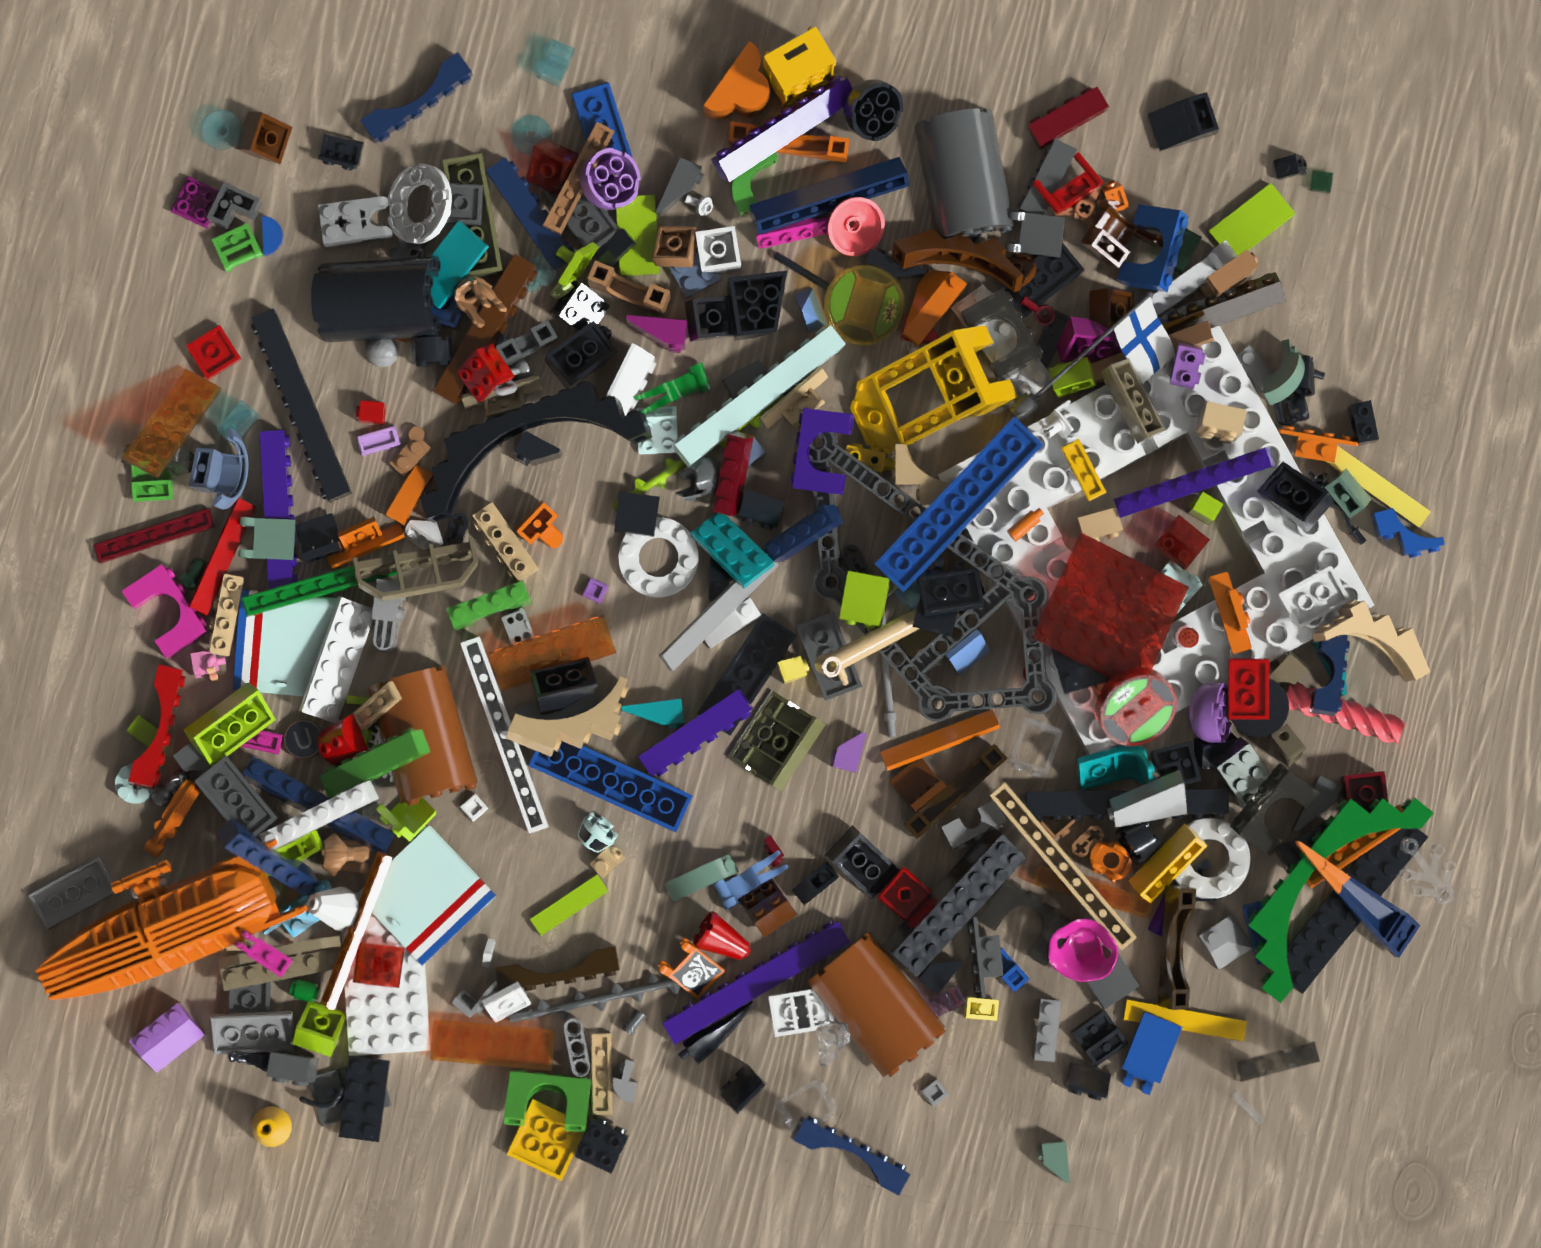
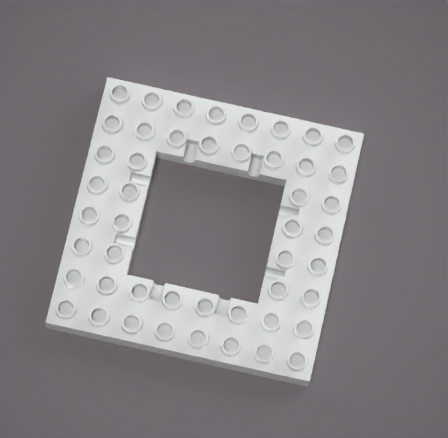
M1220 326L1211 329L1215 341L1200 346L1203 349L1202 353H1206L1204 364L1199 365L1198 372L1201 373L1199 384H1195L1194 389L1170 384L1169 380L1175 356L1143 383L1165 431L1137 444L1131 435L1127 422L1122 417L1118 404L1113 400V394L1109 386L1105 385L1069 404L1060 412L1073 427V431L1066 438L1062 439L1058 433L1049 439L1044 438L1048 432L1042 435L1041 428L1049 424L1046 419L1047 417L1026 427L1044 446L964 529L970 540L1021 577H1036L1045 582L1049 590V599L1045 607L1041 609L1042 617L1060 611L1066 614L1073 610L1077 619L1093 628L1092 631L1103 637L1106 635L1119 642L1118 645L1122 646L1111 624L1104 617L1100 609L1101 606L1071 551L1065 546L1062 535L1048 511V508L1082 491L1060 448L1079 439L1100 480L1184 435L1202 468L1264 447L1270 448L1275 466L1213 487L1261 573L1260 576L1236 588L1237 592H1241L1244 604H1242L1244 612L1247 611L1250 618L1249 628L1246 630L1252 648L1236 654L1232 653L1215 600L1126 647L1127 650L1132 649L1137 652L1143 672L1113 680L1112 682L1116 689L1132 680L1149 678L1148 686L1126 704L1132 717L1117 724L1127 734L1126 739L1130 738L1131 733L1164 705H1174L1172 715L1189 706L1194 692L1201 685L1209 682H1224V684H1228V658H1269V662L1284 653L1313 639L1312 634L1319 631V626L1333 623V619L1340 616L1338 610L1345 607V604L1297 630L1278 597L1279 593L1332 565L1351 600L1365 601L1368 609L1374 606L1324 514L1306 532L1291 522L1257 492L1282 461L1300 472ZM1207 401L1247 410L1243 432L1235 442L1231 441V444L1219 442L1218 438L1211 437V440L1200 438V434H1195L1200 409ZM978 454L938 474L936 479L952 483ZM1040 508L1044 512L1039 518L1040 522L1015 542L1009 536L1007 530L1030 510L1034 512ZM980 553L978 555L982 563L984 564L986 561V557L984 554ZM998 565L994 566L992 569L993 575L999 577L1002 574V568ZM1028 589L1025 592L1026 599L1029 601L1034 599L1035 592L1032 589ZM1010 598L1005 605L1023 636L1021 611L1014 606ZM1043 623L1047 680L1055 686L1057 700L1087 755L1110 749L1121 743L1122 741L1115 739L1107 731L1104 720H1107L1108 717H1104V710L1091 687L1064 695ZM1034 629L1030 630L1028 633L1029 639L1032 641L1037 640L1038 632ZM1184 630H1192L1197 636L1196 643L1191 647H1185L1180 643V634ZM1032 650L1031 653L1033 654L1035 660H1039V652L1037 650ZM1152 679L1163 682L1170 689L1174 702H1165L1151 687Z

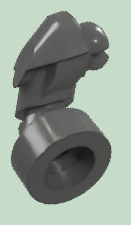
M181 770L176 771L174 776L166 782V785L163 784V786H157L151 794L153 802L162 807L168 806L173 798L172 792L177 791L186 780H189V775Z

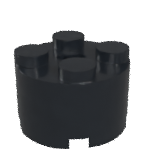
M441 336L420 337L419 342L412 338V362L416 363L418 367H430L429 363H436L438 366H448L449 362L452 361L451 337L446 336L447 340H444Z
M1148 822L1122 826L1115 831L1116 835L1120 834L1121 838L1118 841L1121 846L1127 849L1130 858L1135 857L1137 859L1135 861L1136 864H1140L1155 854L1161 845L1159 838L1150 832Z

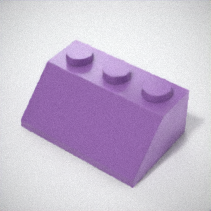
M177 1003L129 1040V1042L140 1057L156 1072H159L205 1036V1033L182 1003Z

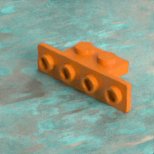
M1283 425L1282 429L1277 428L1281 434L1297 436L1294 456L1335 463L1338 443L1358 446V442L1354 441V437L1342 435V439L1334 438V434L1322 432V436L1314 435V431L1308 429L1296 432L1294 431L1295 427Z
M372 517L338 532L345 551L328 556L327 559L331 569L341 567L352 561L353 558L357 557L359 559L370 552L399 541L405 535L400 523L381 531L375 517Z
M1228 572L1210 576L1208 580L1232 653L1236 654L1251 649L1252 645L1246 630L1249 628L1250 618L1247 611L1244 612L1242 604H1244V599L1241 592L1238 593L1237 589H1233Z

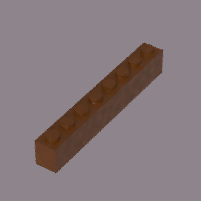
M514 254L493 289L497 298L507 308V312L500 311L491 300L487 299L491 307L483 306L479 313V316L485 321V325L482 328L474 324L471 326L452 361L433 390L436 394L455 405L463 402L461 395L467 394L465 392L467 386L458 375L459 368L476 349L490 344L497 345L498 341L496 339L498 335L504 333L508 326L506 322L510 316L513 317L518 309L516 305L520 299L523 300L525 298L529 283H533L538 276L536 265Z

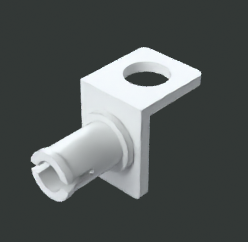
M1070 400L1056 408L1046 418L1049 424L1041 428L1042 435L1048 432L1044 438L1049 439L1058 433L1064 439L1073 431V427L1060 413L1071 403Z

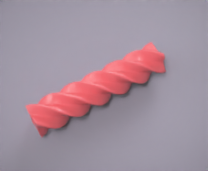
M1288 682L1285 692L1289 699V710L1300 709L1306 716L1313 717L1319 715L1326 723L1338 722L1344 729L1351 730L1357 728L1364 736L1376 735L1382 742L1390 743L1395 741L1398 744L1405 723L1399 717L1393 714H1383L1375 708L1363 707L1355 701H1344L1341 697L1339 698L1342 700L1341 711L1335 716L1309 713L1312 693L1317 688H1306L1299 682L1296 684Z

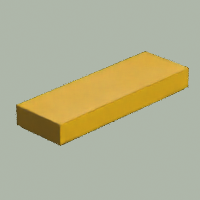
M1077 439L1061 447L1060 449L1087 501L1089 502L1105 494L1106 490L1080 440Z

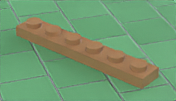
M598 122L595 124L543 227L561 236L583 194L580 185L582 166L591 155L606 149L614 134V130ZM600 158L595 160L591 169L597 167Z

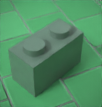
M1347 468L1333 477L1325 486L1326 490L1329 491L1349 518L1363 510L1371 500Z

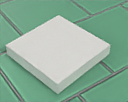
M518 982L482 1000L485 1009L495 1022L531 1004Z

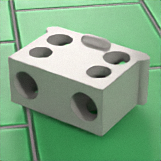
M523 607L516 612L501 617L512 647L529 641H535L536 637ZM509 617L514 619L513 623L508 622ZM516 636L521 637L520 642L515 641Z

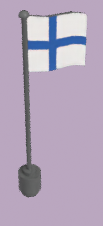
M1148 291L1142 300L1035 395L1032 392L1030 394L1025 392L1012 404L1013 407L1009 409L1019 421L1030 416L1039 408L1037 404L1039 402L1038 397L1113 330L1126 359H1130L1141 383H1145L1175 356L1171 339L1158 319L1151 300L1153 293Z

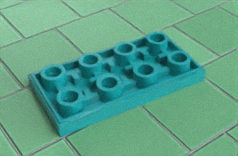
M462 221L456 223L431 255V257H439L441 262L439 277H433V287L431 288L433 304L439 309L442 308L460 281L467 276L489 248Z

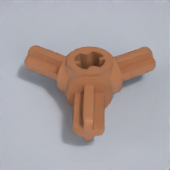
M1097 187L1095 191L1057 215L1055 212L1054 214L1056 216H1073V219H1079L1080 223L1084 222L1089 230L1096 220L1094 217L1096 215L1094 211L1096 207L1095 201L1102 187ZM1086 207L1087 211L1081 213L1079 209Z

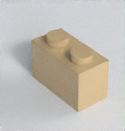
M1116 507L1082 516L1076 520L1082 542H1088L1089 545L1100 542L1099 538L1106 536L1108 539L1119 537V533L1123 531Z

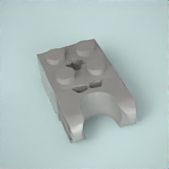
M379 196L318 205L324 246L326 248H333L391 238L393 233L389 227L375 226L371 223V217L376 211L387 208L388 198ZM342 220L346 222V224H344V227H340L338 225V223H340V221Z
M376 580V589L383 593L400 590L398 581ZM374 597L372 620L375 622L373 643L381 652L390 653L397 646L400 621L404 620L405 614L402 602L406 601L407 597L381 601Z

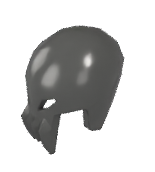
M706 456L698 459L691 466L686 467L680 475L683 479H690L691 487L678 491L675 494L682 496V499L686 501H694L697 497L712 494L717 490L721 471L719 464L714 458Z

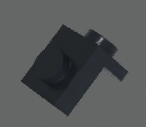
M1294 154L1274 160L1278 180L1297 175H1306L1307 162L1302 155Z

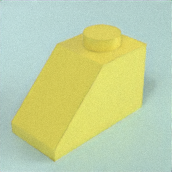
M801 656L778 662V668L784 684L806 677V671H809L806 659L802 660Z

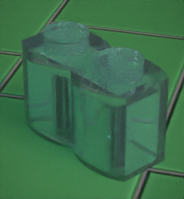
M552 39L551 43L546 44L543 51L545 57L543 61L539 60L535 72H537L538 79L560 87L575 54V48Z

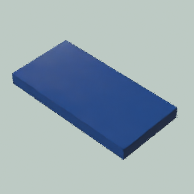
M607 82L571 93L586 142L595 124L598 122L614 130V134L606 148H613L622 153L626 152L632 157L610 83Z

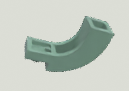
M729 854L664 884L674 902L739 871L732 855Z

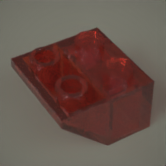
M1178 515L1157 540L1154 547L1185 571L1210 539Z

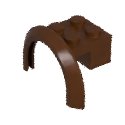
M1112 199L1098 200L1097 204L1102 211L1080 242L1107 265L1120 268L1130 253L1125 246L1132 235L1152 246L1163 248L1161 236L1147 232L1123 217L1114 206L1119 205L1120 202Z

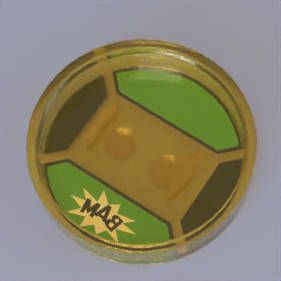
M871 264L854 265L843 270L832 280L824 298V312L829 326L831 325L843 340L855 345H873L888 338L899 326L905 310L904 294L899 282L887 270Z

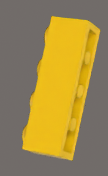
M1184 824L1135 873L1129 882L1141 897L1152 903L1165 890L1166 885H1169L1207 845L1193 829Z

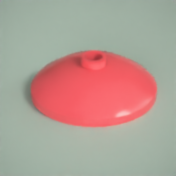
M851 197L843 200L833 209L828 219L827 234L831 244L839 252L848 256H860L868 253L870 249H874L883 236L885 228L883 213L873 201L864 197ZM853 220L854 224L849 226V222Z

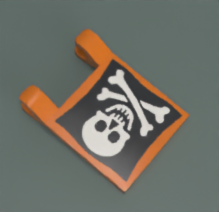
M684 937L680 944L682 949L688 952V954L674 969L664 960L658 964V967L662 974L670 977L698 999L725 970L694 946L689 939Z

